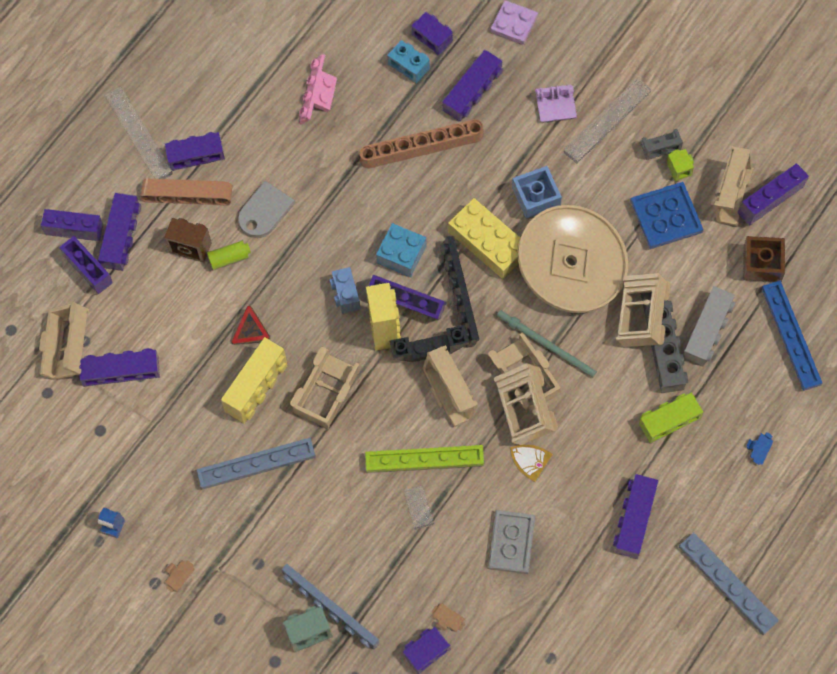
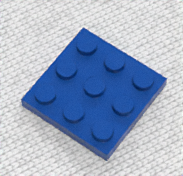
M684 182L631 197L630 199L650 249L703 233L704 229Z

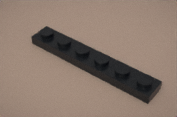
M447 236L440 246V251L444 255L445 271L449 275V287L453 292V304L457 308L458 323L465 325L469 340L466 348L474 347L479 341V335L454 236Z

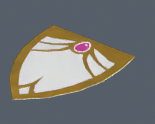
M534 445L510 447L512 459L516 467L522 474L534 482L553 455L549 451Z

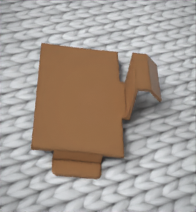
M182 560L176 567L175 564L170 563L165 569L170 575L165 581L167 584L166 588L171 592L174 590L178 591L195 570L193 568L194 564L190 561L185 562Z
M442 603L439 606L436 605L432 610V613H434L432 617L439 621L436 626L444 631L449 627L457 632V630L461 631L465 626V623H463L465 618Z

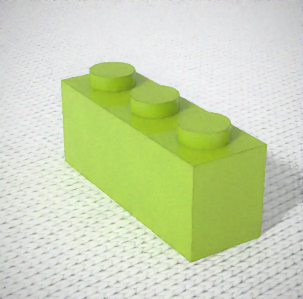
M692 392L687 395L684 393L676 397L675 401L671 403L665 402L658 407L659 409L653 412L649 410L642 414L639 425L651 444L701 419L703 410Z

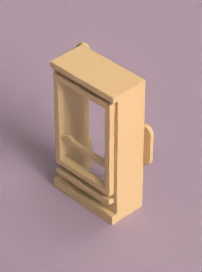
M733 146L731 148L718 192L719 196H717V201H715L714 205L718 223L738 226L741 216L737 212L743 201L746 187L750 186L754 172L750 149Z
M659 273L624 276V290L618 337H616V340L624 347L662 345L665 337V326L662 325L664 301L669 299L670 282L666 281ZM652 292L651 300L633 302L634 293ZM651 304L648 330L630 332L633 305Z
M73 302L72 304L48 311L46 332L44 331L41 334L39 350L43 352L40 375L57 380L81 374L79 366L81 365L80 360L82 358L87 319L86 312H89L88 308ZM69 321L67 347L62 348L65 322ZM65 351L64 359L60 360L61 352Z
M524 333L520 334L518 341L497 353L494 350L489 351L490 359L501 374L508 372V367L528 356L533 366L541 368L543 378L551 389L544 393L546 402L560 395L561 387L548 370L549 362L541 351H535ZM519 387L512 390L517 398L524 395ZM525 398L519 401L527 414L535 409L533 400L529 402Z
M445 345L427 352V358L422 369L433 387L431 391L439 407L444 408L453 426L456 427L472 419L478 403L476 400H472L473 395H470V390L448 350L446 351L447 347Z
M321 347L313 360L315 367L304 387L297 389L290 404L295 414L329 429L351 385L360 372V365L355 363L352 366L330 356L329 350ZM323 372L344 382L341 390L339 391L324 384L321 380L318 381L321 373ZM316 383L320 387L323 386L338 393L326 418L303 408Z
M526 363L494 377L511 432L512 443L523 445L557 431L558 425L555 415L552 411L548 410L542 390L545 381L540 367ZM528 383L530 393L526 392L525 395L512 400L509 391ZM532 396L540 423L520 430L513 403Z

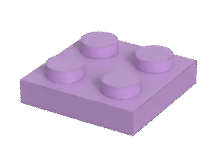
M505 0L491 27V33L524 45L538 17V12Z

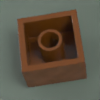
M172 218L164 236L169 253L205 263L207 252H209L212 245L208 228L200 223L192 224L183 218Z
M747 236L743 245V280L782 282L785 275V238Z

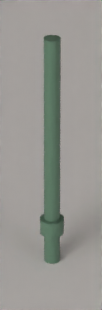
M502 310L498 312L497 317L508 323V326L512 329H517L592 378L597 373L596 370L522 324L521 320L515 316L511 317Z

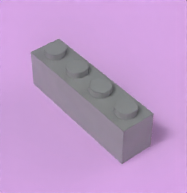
M713 286L684 351V359L703 367L706 361H711L714 351L711 349L713 345H718L722 336L718 333L721 328L725 329L729 320L726 318L728 312L732 313L736 302H733L734 294Z

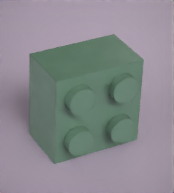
M312 606L305 610L306 613L301 615H290L283 622L295 653L332 638L331 629L321 606L318 608L317 606Z

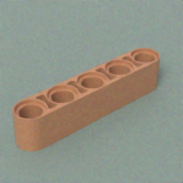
M148 178L142 180L140 199L152 203L231 204L233 185L225 181Z

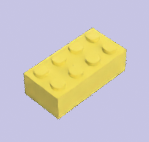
M475 198L448 223V232L502 279L519 264L518 245L520 237Z
M389 283L366 287L367 302L375 351L391 348L389 341L401 338L398 307H396L394 289L390 290Z
M264 337L222 397L221 402L225 413L245 424L247 419L250 420L253 417L256 406L262 404L266 397L265 393L269 388L272 389L274 387L279 373L282 374L287 367L284 348Z

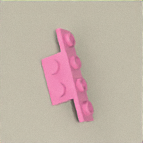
M323 54L316 59L314 58L310 65L312 70L307 79V90L303 95L304 104L299 112V124L301 125L310 120L313 107L328 112L331 108L337 78L322 72L325 58Z

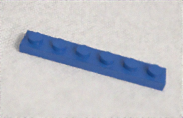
M781 281L763 285L761 289L803 391L821 386L823 382Z

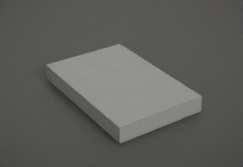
M496 510L488 569L528 574L535 515Z

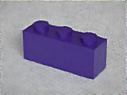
M209 132L202 136H190L187 139L172 140L169 143H164L171 171L225 160L219 132Z
M44 209L41 228L44 234L49 236L66 238L75 236L77 239L100 241L103 222L100 215Z
M75 236L59 247L66 260L98 295L113 283L110 274Z

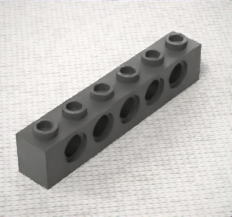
M652 292L640 293L642 301L651 300ZM668 300L664 301L663 316L665 319H662V325L665 326V333L669 336L664 337L662 345H651L661 394L682 391L686 383H688L687 372H683L682 367L684 365L683 354L679 353V347L681 346L680 338L675 334L677 324L675 318L672 319L671 315L673 305L672 301ZM643 304L647 328L651 304ZM670 350L672 355H666L663 351ZM667 368H674L676 373L668 372Z

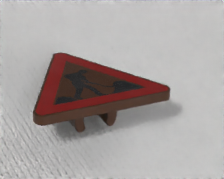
M252 306L246 307L231 341L234 345L262 341L264 337L269 340L271 338Z

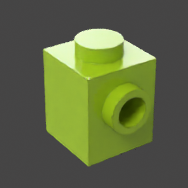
M686 149L674 150L668 154L666 163L674 181L692 176L694 161L691 154L688 155Z

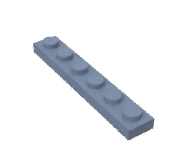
M311 438L203 467L197 469V473L203 490L316 458Z
M695 533L691 534L679 545V548L763 636L778 623L779 620Z
M286 564L282 568L283 579L290 585L294 583L299 587L298 591L306 598L310 596L314 599L313 603L317 607L321 606L322 609H326L330 613L328 616L336 623L340 621L345 625L344 629L350 635L356 634L361 638L359 641L366 648L372 647L374 650L380 644L377 637L291 566Z

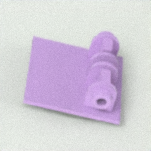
M568 84L566 86L535 89L540 122L577 118L573 86Z

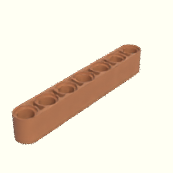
M473 119L366 145L360 149V163L364 168H374L476 143L483 138V123L480 120ZM437 138H442V139H444V140H442V141H437L436 139H437ZM423 142L425 145H418V143ZM401 147H407L406 150H402V149H400V148H401ZM384 151H389L390 153H389V154H383L382 152H384ZM367 155L372 156L369 159L364 158Z

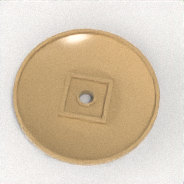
M575 205L551 207L537 214L521 234L518 245L520 271L533 293L548 305L572 313L591 312L607 305L621 291L624 285V276H627L628 273L627 251L617 230L598 213ZM566 258L573 259L575 265H569L566 261Z

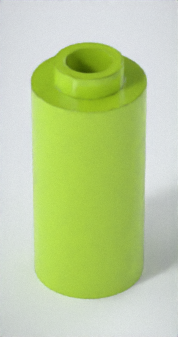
M242 240L209 251L207 255L212 269L215 270L249 258L248 254L251 251L248 243L244 244Z

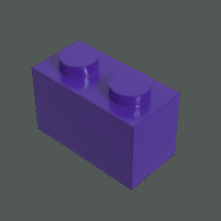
M427 12L411 26L412 35L438 56L453 42L451 28L447 25L444 26L434 15H430Z
M436 627L432 629L427 628L420 634V639L416 642L412 640L404 647L403 656L417 674L423 672L450 650L449 643Z

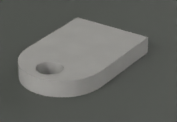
M264 181L239 213L241 230L252 238H262L269 235L293 207L295 200ZM250 223H255L257 225V227L254 230L247 229V226Z

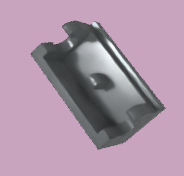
M673 129L672 133L651 139L644 137L640 140V145L646 160L670 154L674 150H682L683 140L678 129Z

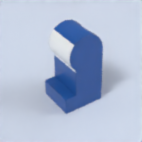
M105 507L102 509L98 519V523L102 525L101 533L118 539L125 523V519L120 512H114Z

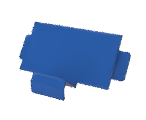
M768 432L765 435L761 433L758 441H752L750 438L746 446L748 449H753L750 457L758 465H763L773 443V440H771L773 436Z

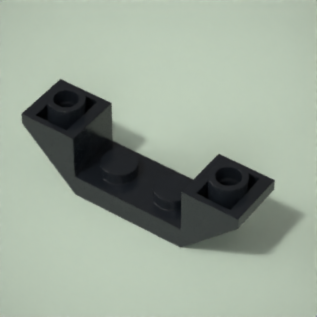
M465 325L447 328L445 335L409 342V337L389 341L393 359L407 362L426 360L427 352L445 345L447 347L446 351L448 350L449 354H452L469 344Z

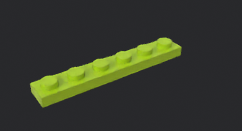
M483 445L365 452L366 473L484 466Z

